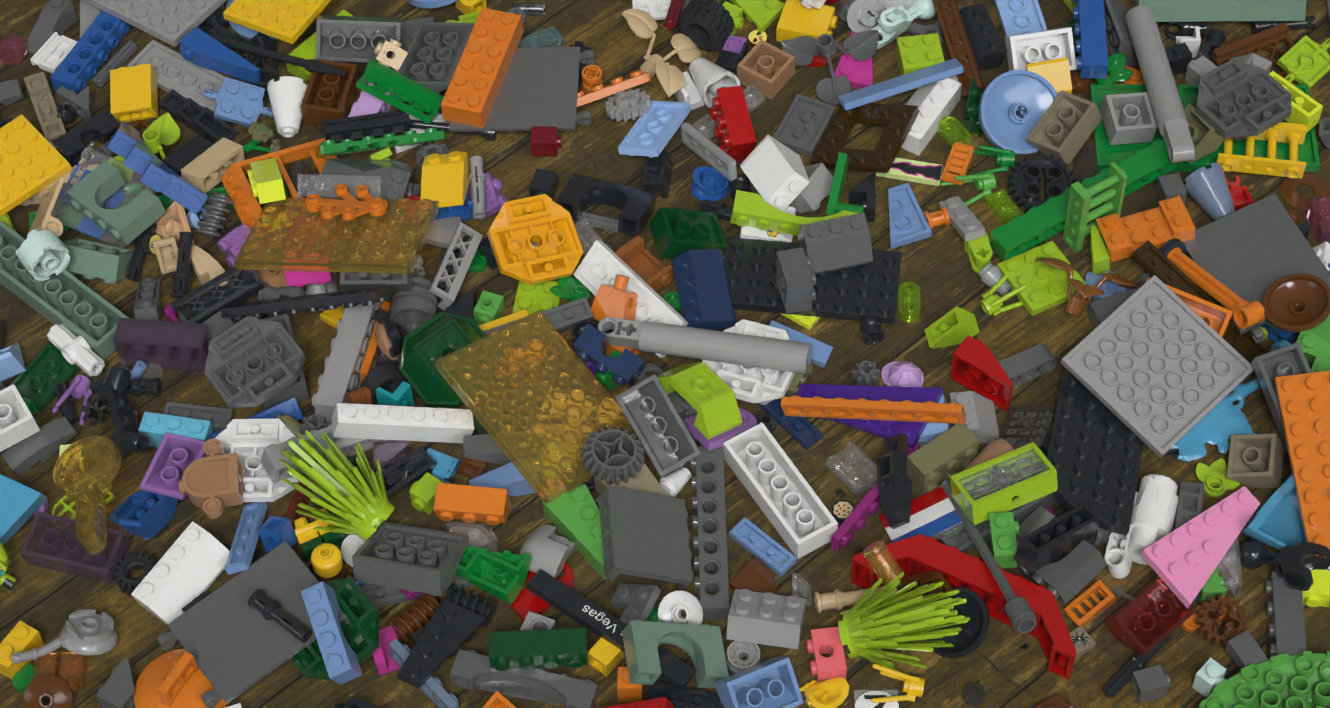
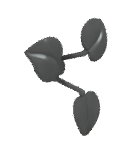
M868 30L853 34L845 39L843 47L830 34H822L818 37L817 41L810 36L782 40V48L784 52L795 57V66L811 64L813 56H818L819 52L823 57L827 58L831 78H824L817 84L816 94L822 102L833 106L839 104L838 96L851 91V83L846 76L840 75L835 77L831 57L835 54L836 47L845 55L851 54L854 60H867L876 53L879 31Z

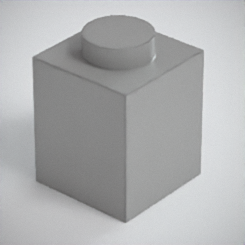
M1202 55L1187 65L1185 80L1190 84H1199L1200 77L1214 70L1217 66Z

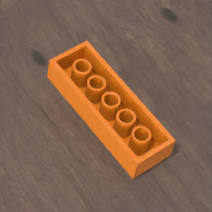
M481 8L441 103L444 120L480 128L485 127L524 32L521 15Z

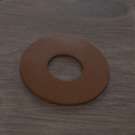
M1304 173L1302 179L1286 177L1280 188L1283 201L1291 208L1302 212H1313L1323 208L1330 196L1327 184L1320 177L1311 173ZM1301 185H1307L1313 189L1314 196L1310 199H1302L1297 196L1295 190Z

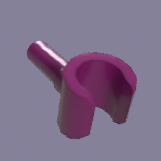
M169 303L164 307L165 317L168 320L171 319L179 332H182L184 328L175 316L177 313Z

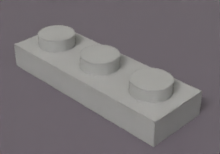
M959 196L939 202V210L941 207L947 209L951 225L965 242L986 236L984 226Z

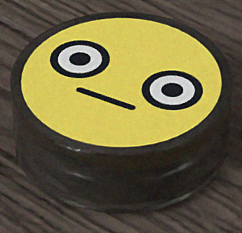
M148 234L144 238L143 249L146 254L156 256L153 241L162 239L159 234Z

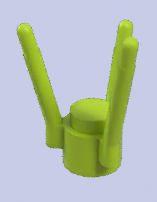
M1004 275L988 292L982 295L983 300L980 301V305L988 316H996L1001 312L1023 306L1022 302L1019 301L1001 307L1003 306V301L1026 289L1027 284L1014 289L1002 297H999L997 294L992 295L1008 278V275Z

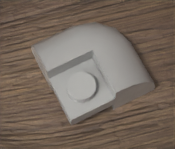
M539 526L525 540L519 554L524 555V552L531 554L530 571L537 573L542 569L556 579L563 570L565 561L574 551L576 543L569 541L565 537L555 535L556 526Z

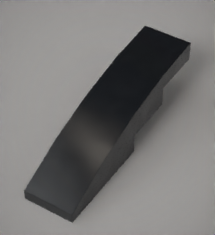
M174 89L159 101L160 108L192 131L213 143L218 142L223 137L232 140L238 135V132L225 121L213 117L214 113L209 108L205 107L203 109L191 98L186 100Z

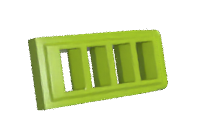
M1095 225L1091 226L1090 251L1092 273L1099 275L1104 271L1110 270V257Z

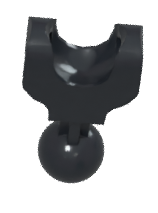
M1247 539L1238 546L1236 552L1237 560L1243 567L1257 569L1263 564L1273 565L1276 568L1278 577L1284 578L1289 588L1300 591H1307L1314 584L1311 570H1326L1330 566V549L1324 545L1311 542L1297 546L1286 545L1279 553L1267 551L1262 542L1255 539Z

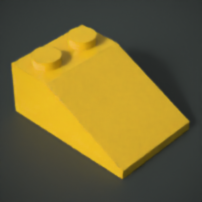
M453 151L449 154L439 155L434 153L425 156L421 177V210L464 205L470 183L469 175L471 174L467 152Z

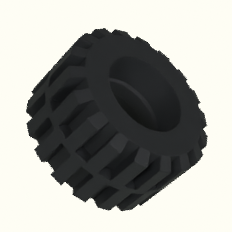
M691 0L677 21L680 33L688 36L696 44L697 48L707 52L719 50L734 30L733 17L716 0Z

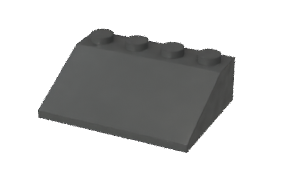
M420 22L407 50L408 54L398 73L437 93L448 89L475 23Z
M382 522L377 530L352 556L354 581L363 582L367 585L374 584L386 586L387 588L404 589L409 592L442 596L453 581L469 541V536Z

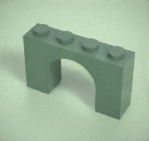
M105 160L66 192L70 199L69 205L74 211L82 212L88 221L91 222L93 220L99 229L108 231L115 241L120 240L125 245H128L166 212L160 199L147 189L143 190L123 207L117 209L102 208L104 202L125 184L120 171Z
M635 619L630 620L622 632L630 684L653 685L661 675L658 645L673 644L688 653L693 661L694 669L697 670L696 681L698 688L716 689L714 682L729 676L720 626H711L710 624L696 625L686 622H650Z

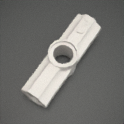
M55 324L50 328L47 334L48 340L61 350L62 355L71 365H78L89 376L96 377L102 372L105 366L104 361L91 350L83 337H76L62 324Z

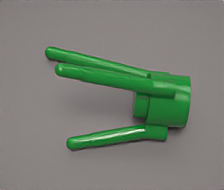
M979 145L978 148L982 150H974V154L994 156L996 165H1000V167L970 175L1008 172V167H1013L1015 163V152L1010 149Z

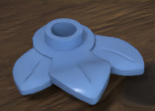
M1087 272L1085 282L1096 287L1103 278L1102 273L1097 275ZM1105 281L1099 288L1105 292L1104 295H1094L1093 298L1095 300L1112 296L1116 292H1124L1128 289L1113 281Z

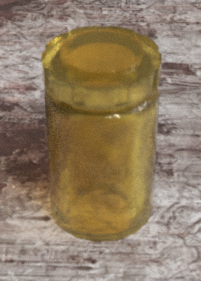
M878 540L867 546L862 554L878 578L882 577V584L886 586L901 574L903 570L888 548L884 546V542Z

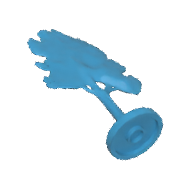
M1281 339L1271 346V352L1291 344ZM1255 378L1247 383L1239 384L1233 393L1225 397L1171 449H1179L1177 459L1189 462L1205 457L1207 454L1205 443L1217 445L1218 451L1225 454L1230 448L1228 439H1231V435L1256 434L1253 432L1245 414L1240 409L1244 405L1245 397L1261 388L1258 379ZM1234 401H1239L1237 405H1233Z

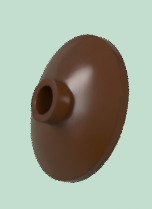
M46 674L36 677L28 684L24 692L23 702L25 708H71L73 694L70 686L64 679L56 675ZM44 696L50 697V704H44L42 698Z

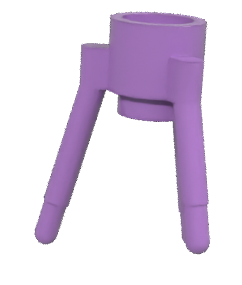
M76 375L69 388L56 403L52 412L56 413L57 407L70 395L78 399L85 396L83 405L88 406L86 400L92 395L90 389L91 381L83 375ZM81 412V418L79 422L80 425L84 424V420H82V418L86 412Z

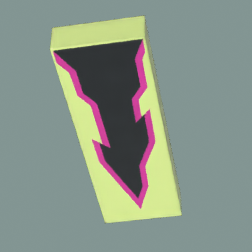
M895 158L888 173L876 172V176L939 186L943 165Z

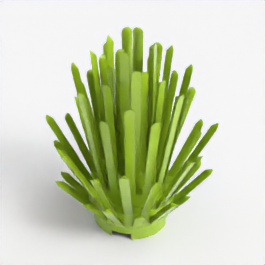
M305 430L306 436L331 463L297 432L299 444L305 449V452L291 440L287 442V445L311 467L287 449L281 452L311 480L285 460L279 461L288 468L287 472L319 496L299 483H292L285 478L281 480L311 498L312 502L330 510L339 517L303 503L297 505L311 511V513L302 510L295 512L332 524L326 527L316 526L314 528L316 530L356 535L363 541L367 540L377 530L376 528L383 520L386 521L395 509L387 498L379 460L377 459L376 461L377 472L374 473L370 468L360 443L357 442L355 449L356 461L367 481L366 483L357 467L350 463L337 444L326 433H322V438L331 449L324 448Z
M904 572L872 595L882 583L881 577L871 589L869 587L850 610L840 613V615H843V620L838 621V628L842 646H848L851 653H847V655L851 659L862 657L896 671L899 670L894 668L893 663L884 659L927 668L926 664L914 662L920 661L916 656L881 649L933 652L934 649L932 647H954L951 643H946L943 640L906 641L936 639L957 635L959 631H962L960 627L934 629L967 623L970 617L956 616L958 614L957 610H952L955 605L964 604L967 600L960 597L943 599L958 594L960 590H953L944 594L943 592L934 593L925 597L921 595L941 587L944 582L926 584L903 594L917 585V581H914L897 591L896 587L900 585L901 580L899 579L904 576Z

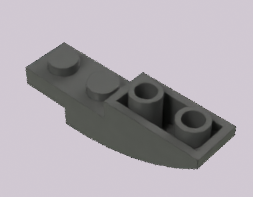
M1181 481L1175 529L1201 514L1204 484Z

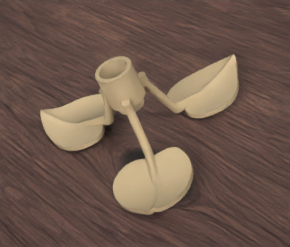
M640 9L624 11L622 15L637 36L644 39L651 37L647 53L644 56L645 62L640 66V69H642V72H649L650 78L656 74L667 96H672L685 85V77L679 68L669 65L665 61L677 53L681 61L692 63L693 60L701 56L700 49L697 48L696 44L688 36L679 33L671 38V45L675 50L671 51L664 58L658 54L650 55L656 37L654 31L658 27L656 21L649 13Z

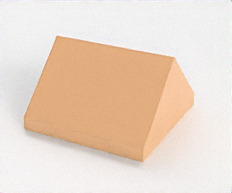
M174 201L165 211L166 213L156 221L157 229L155 233L161 239L174 236L178 248L180 232H191L184 207Z

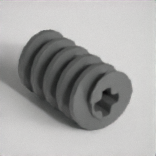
M209 191L214 197L206 199L211 205L203 206V209L208 213H201L200 217L205 221H198L197 225L202 229H196L195 232L215 239V237H222L218 229H225V227L220 222L228 221L223 214L231 213L226 206L234 205V202L225 195Z

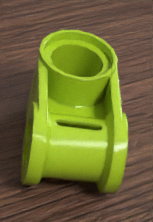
M985 232L986 236L967 242L964 241L965 251L968 254L972 269L978 274L986 265L991 263L990 259L993 255L987 232Z

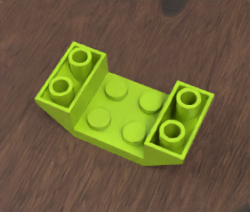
M704 362L683 364L657 375L667 394L677 391L698 412L694 426L708 440L742 424L743 421L734 391Z

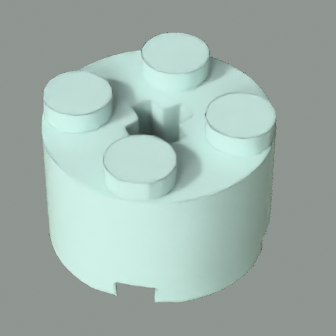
M32 230L16 251V256L32 277L38 281L49 280V276L54 273L56 275L60 274L70 261L69 250L51 230Z

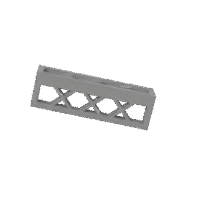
M461 222L455 230L429 289L431 293L441 298L438 307L446 310L454 302L483 236ZM461 231L470 236L464 243L460 236ZM460 248L461 254L458 259L455 258L453 249ZM447 265H453L452 275H448L445 268ZM438 282H446L445 291L437 287Z

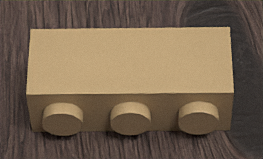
M223 137L182 168V178L204 193H207L222 181L220 177L233 163L245 160L243 146Z

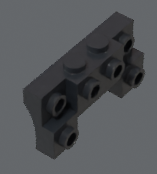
M219 8L197 27L206 34L272 51L276 50L275 40L261 32H258L250 41H247L224 28L230 21L224 19V11ZM229 48L258 68L262 65V59L266 58Z

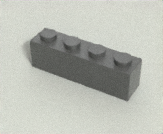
M1272 571L1270 579L1265 581V594L1269 595V601L1266 603V615L1270 616L1271 622H1268L1267 634L1268 637H1272V644H1269V658L1285 653L1289 655L1302 654L1303 651H1307L1303 593L1300 590L1289 588L1285 579L1278 577L1276 571Z

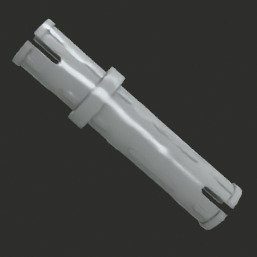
M472 156L469 158L471 172L469 182H471L473 218L483 219L487 216L484 190L486 175L483 173V158L481 156Z

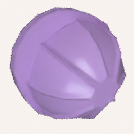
M890 362L883 367L881 372V378L887 386L922 387L924 382L922 371L913 362Z

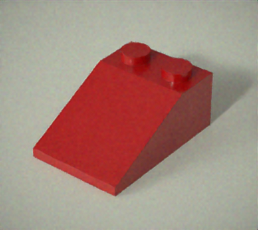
M968 335L953 353L950 379L966 389L993 401L994 405L1008 412L1013 389L1012 381L989 348L982 341Z

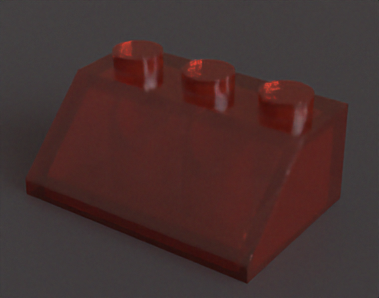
M1158 578L1104 623V625L1119 643L1145 656L1191 617L1195 611L1191 606L1187 609L1165 582Z

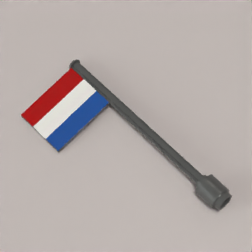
M949 479L942 481L940 487L911 501L909 523L892 529L888 524L885 514L879 516L892 543L919 534L936 539L964 525L1007 600L1004 611L1013 627L1020 633H1028L1035 628L1036 615L1025 598L1016 597L978 529L972 524L952 497Z

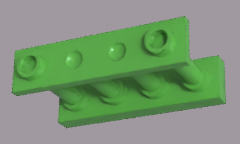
M1115 162L1110 164L1108 178L1086 188L1079 181L1071 185L1062 239L1075 253L1083 249L1084 237L1090 234L1091 226H1096V221L1087 225L1088 222L1099 216L1102 218L1116 213L1120 218L1127 174ZM1106 189L1105 192H1103V193H1101V194H1099V195H1097V196H1095V197H1093V198L1091 199V197H1092L1093 195H1095V194L1099 193L1100 191ZM1103 203V205H1101L1100 207L1089 212L1090 209Z

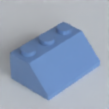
M776 656L714 682L724 708H794L804 703L789 657Z

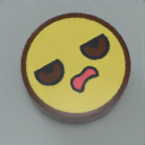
M757 29L750 31L747 36L749 47L753 48L761 39L768 43L767 33L765 31L760 33Z

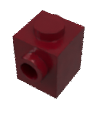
M532 126L530 142L532 156L557 157L558 148H562V135H558L557 127Z

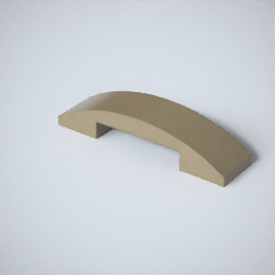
M44 71L24 77L45 139L49 142L66 134L62 120L57 116V107Z

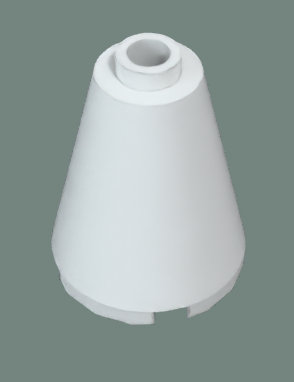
M703 57L696 58L689 66V72L704 104L708 108L712 106V98L715 97L717 89L740 86V80L734 73Z
M283 76L280 77V81L276 82L272 79L267 87L277 132L286 138L293 137L299 132L302 120L300 106L308 83L304 84L303 79L298 77Z

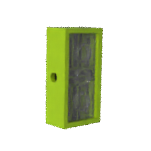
M1034 442L950 476L952 497L973 525L988 520L990 513L1008 512L1051 494L1058 489L1057 470Z

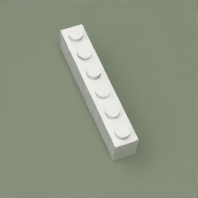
M337 403L332 415L333 437L463 443V437L472 435L474 431L473 412L470 409Z

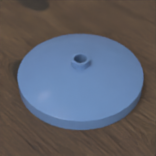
M1013 70L999 75L987 85L979 101V122L985 136L995 147L1010 149L1015 152V155H1029L1038 152L1035 147L1027 142L1026 138L1058 94L1045 78L1031 71Z

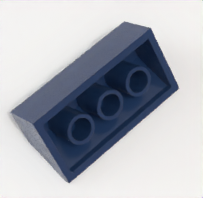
M720 249L688 250L672 259L682 317L688 322L687 327L721 331L736 323L723 251Z

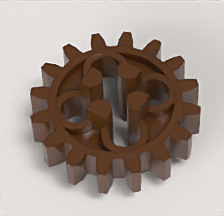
M1222 594L1217 595L1216 598L1210 596L1207 602L1204 601L1199 605L1201 609L1195 613L1200 617L1195 621V624L1201 625L1197 632L1205 633L1204 641L1212 639V646L1220 642L1221 647L1224 648L1227 645V641L1248 630V627L1243 625V623H1246L1249 618L1242 615L1246 609L1238 608L1240 601L1232 603V596L1230 595L1225 600ZM1222 607H1225L1228 613L1222 619H1220L1219 617L1225 613V609ZM1208 613L1212 614L1211 618L1213 620L1208 618ZM1221 623H1224V625L1221 626V627L1219 628V630H1218V632H1219L1221 635H1218V634L1216 633V628H1217Z

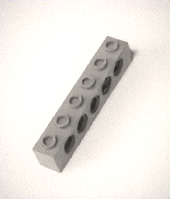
M332 424L326 428L309 432L324 448L331 449L322 438V433H326L346 457L356 455L357 442L360 443L363 452L395 441L333 437ZM306 435L302 436L331 463V461L318 449V447ZM291 437L285 442L271 444L264 448L261 464L273 483L279 482L283 478L293 477L287 472L288 468L279 461L282 459L300 473H304L281 452L283 450H290L311 467L287 445V442L291 440L305 452V449L299 444L298 437Z

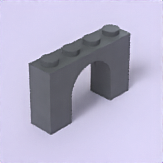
M1040 505L1019 525V535H1016L1017 542H1020L1022 537L1055 520L1056 517ZM1085 539L1062 560L1047 564L1032 574L1017 563V567L1026 576L1028 574L1032 575L1031 578L1037 585H1044L1046 589L1053 592L1055 599L1059 598L1065 604L1108 565L1101 553Z

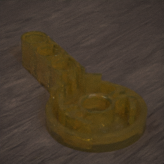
M100 435L88 436L70 445L59 456L53 469L55 484L63 494L71 497L75 502L76 538L91 555L99 554L107 545L106 499L104 496L113 488L110 482L118 473L121 465L119 449L112 440Z

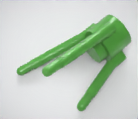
M991 172L955 177V180H964L962 184L974 183L976 190H981L982 192L964 202L966 206L984 196L991 195V190L996 188V180ZM946 181L940 183L941 186L957 185Z

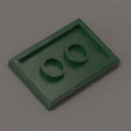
M48 342L25 367L26 371L21 372L9 386L14 384L22 398L29 397L34 401L37 410L43 412L57 397L54 385L65 382L67 386L81 368L76 364L71 365L64 358L61 350L53 343Z

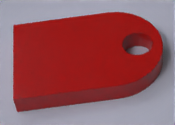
M564 563L562 571L566 574L556 579L572 589L574 583L573 573L569 565ZM528 570L524 588L512 605L508 604L523 622L529 611L541 615L553 607L526 589L527 582L536 574Z

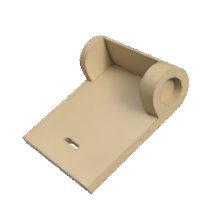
M60 177L49 189L43 191V198L29 232L37 229L39 231L51 230L58 237L62 234L63 225L60 220L51 216V212L65 178Z

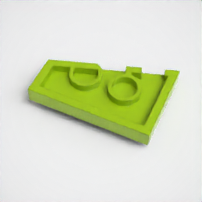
M730 0L732 4L743 9L746 19L750 23L753 22L760 33L765 31L782 14L785 5L778 0Z

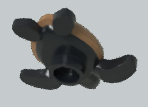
M384 309L375 310V318L378 322L375 330L376 342L386 357L394 361L398 360L401 363L402 342H404V337L407 333L398 322L390 321L389 315Z

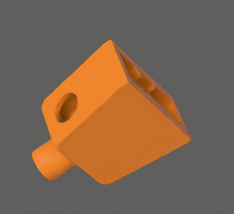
M616 274L614 285L602 284L599 287L591 306L594 319L601 321L604 318L611 317L635 321L638 295L636 292L626 289L629 280L628 276Z

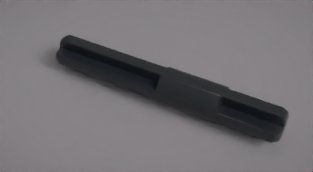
M1160 628L1103 687L1102 691L1106 697L1114 698L1131 680L1132 673L1141 670L1171 639L1167 629Z

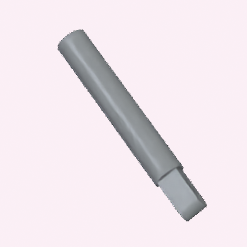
M1136 6L1127 12L1125 21L1160 134L1163 136L1171 163L1192 161L1195 159V149L1189 132V123L1153 11L1148 6Z
M611 317L602 319L598 324V330L608 336V345L634 348L644 352L801 374L808 373L811 362V343ZM609 329H614L612 333H605Z

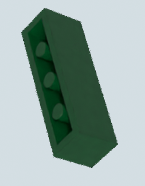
M586 628L489 632L490 668L506 671L512 668L530 670L535 667L554 669L558 666L578 668L582 665H588Z

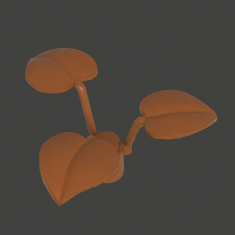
M1037 257L1035 260L1044 261L1053 267L1065 270L1069 274L1068 294L1066 296L1069 300L1065 311L1076 316H1082L1085 306L1089 305L1094 295H1104L1105 292L1099 288L1105 281H1113L1118 284L1131 286L1133 289L1138 288V285L1127 278L1109 272L1102 273L1103 278L1095 287L1073 279V271L1076 268L1061 259ZM1073 286L1077 289V290H1074V293H1072V287H1073Z

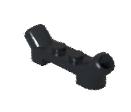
M112 366L109 368L106 380L97 387L99 400L109 405L116 430L110 435L113 449L118 455L126 458L133 452H146L150 445V438L145 433L138 432L131 401L126 390L131 378L130 371L118 366Z

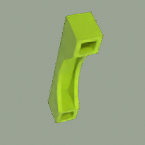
M736 190L730 223L742 227L758 228L762 231L770 230L783 235L791 234L798 236L801 225L858 213L843 210L825 217H801L788 214L773 207L759 194Z

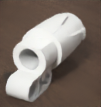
M1149 474L1141 479L1139 490L1135 494L1130 529L1127 536L1114 532L1109 536L1105 561L1113 578L1122 579L1126 577L1131 570L1132 561L1149 565L1140 555L1141 552L1172 532L1178 506V486L1172 479L1158 474Z

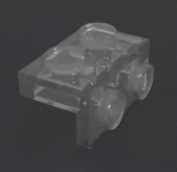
M853 441L847 443L843 452L828 457L825 465L855 494L872 488L877 481V465Z

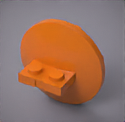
M177 649L162 654L145 667L135 685L134 704L135 708H207L201 700V696L215 688L197 666L194 655L188 653L185 649ZM221 698L213 708L228 707L230 702L226 704Z

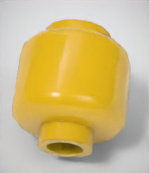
M322 543L313 549L311 563L318 576L332 578L341 572L343 558L337 546L331 543Z

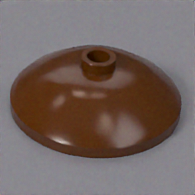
M1297 273L1284 276L1275 281L1264 295L1263 307L1265 316L1272 325L1284 331L1303 332L1313 329L1323 323L1330 314V288L1322 279L1314 275Z

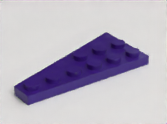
M801 384L795 396L802 398L818 396L825 399L841 397L848 400L863 398L872 401L886 399L895 402L909 400L918 403L932 401L938 403L944 392L942 388ZM827 418L884 439H889L902 433L908 436L907 447L912 449L915 448L928 423Z

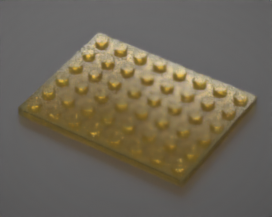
M302 196L268 202L265 204L234 261L235 269L411 274L438 213L439 201H431L430 199L409 200L407 198L389 200L382 198L388 203V208L384 215L375 217L366 213L348 221L343 220L342 213L331 219H323L321 211L308 212L305 205L307 198ZM341 197L335 198V200H343ZM357 198L358 201H364L362 198Z
M540 310L436 360L434 365L545 504L594 478V476H590V470H585V463H582V447L592 431L598 433L600 427L607 430L609 425L612 429H616L619 425L621 431L628 428L629 435L635 433L621 407L582 360L575 355L573 349Z

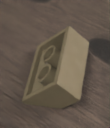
M1061 90L1026 140L1039 152L1044 153L1048 159L1052 154L1054 161L1061 158V165L1065 163L1069 165L1102 120V116L1096 103Z

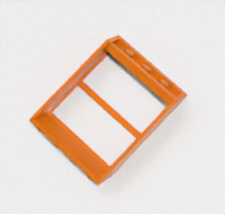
M324 138L233 163L220 177L231 201L234 202V208L242 224L247 225L252 230L249 234L255 239L289 230L290 223L323 220L321 211L312 213L304 208L283 164L312 157L321 174L326 159H338L336 155L316 158L315 149L320 146L322 141H325ZM275 158L281 176L298 210L266 219L256 197L253 196V191L245 175L248 174L247 170H251L250 162Z

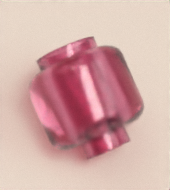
M7 35L0 43V60L5 64L17 65L27 53L26 42L17 35Z

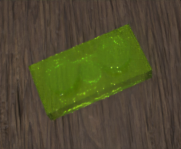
M1004 189L984 197V203L1002 226L1009 223L1015 216L1020 217L1023 215Z

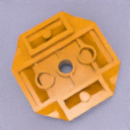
M546 194L504 202L487 232L500 273L529 285L571 276L584 252L570 213L562 206L553 202ZM531 242L536 243L538 247L533 246Z

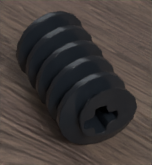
M453 583L445 599L485 617L486 624L483 627L488 626L496 613L497 600L491 605V597L487 596L482 601L481 593H478L473 598V590H469L467 595H465V587L463 586L457 592V584Z

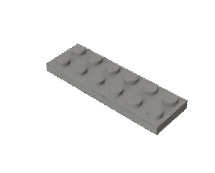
M154 40L127 65V67H132L139 64H151L157 73L158 88L168 93L174 89L186 100L191 98L203 109L207 107L213 113L215 112V100L205 98L203 95L205 88L218 92L222 86L223 75L197 66L191 61H186L180 53Z

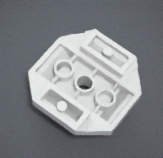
M745 319L737 322L735 326L724 330V332L790 341L786 330ZM708 360L702 361L734 391L736 399L766 405L774 399L784 397L795 375L794 372Z
M233 419L227 425V428L215 438L221 442L224 449L223 454L238 453L243 464V502H274L295 489L282 480L273 483L261 464L264 448L271 444L285 442L291 437H296L280 419ZM294 477L287 478L292 483L300 484V481Z

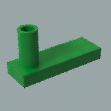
M845 153L838 154L826 216L843 210L855 213L864 212V206L841 202L850 161L848 154Z

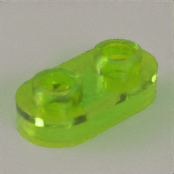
M945 116L941 118L938 122V132L951 147L954 142L971 146V134L955 117Z
M907 281L903 282L898 288V316L905 322H915L919 319L921 312L920 287L914 282Z

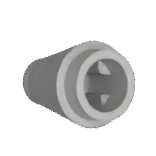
M990 263L980 271L979 277L981 282L992 288L1003 277V274L996 265L993 266ZM1005 280L996 292L1002 296L1006 294L1011 288L1008 281Z

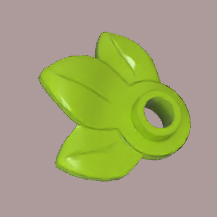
M1223 458L1216 460L1210 466L1198 463L1196 467V476L1204 484V492L1211 497H1220L1225 491L1234 490L1240 485L1239 482L1227 478L1228 467Z

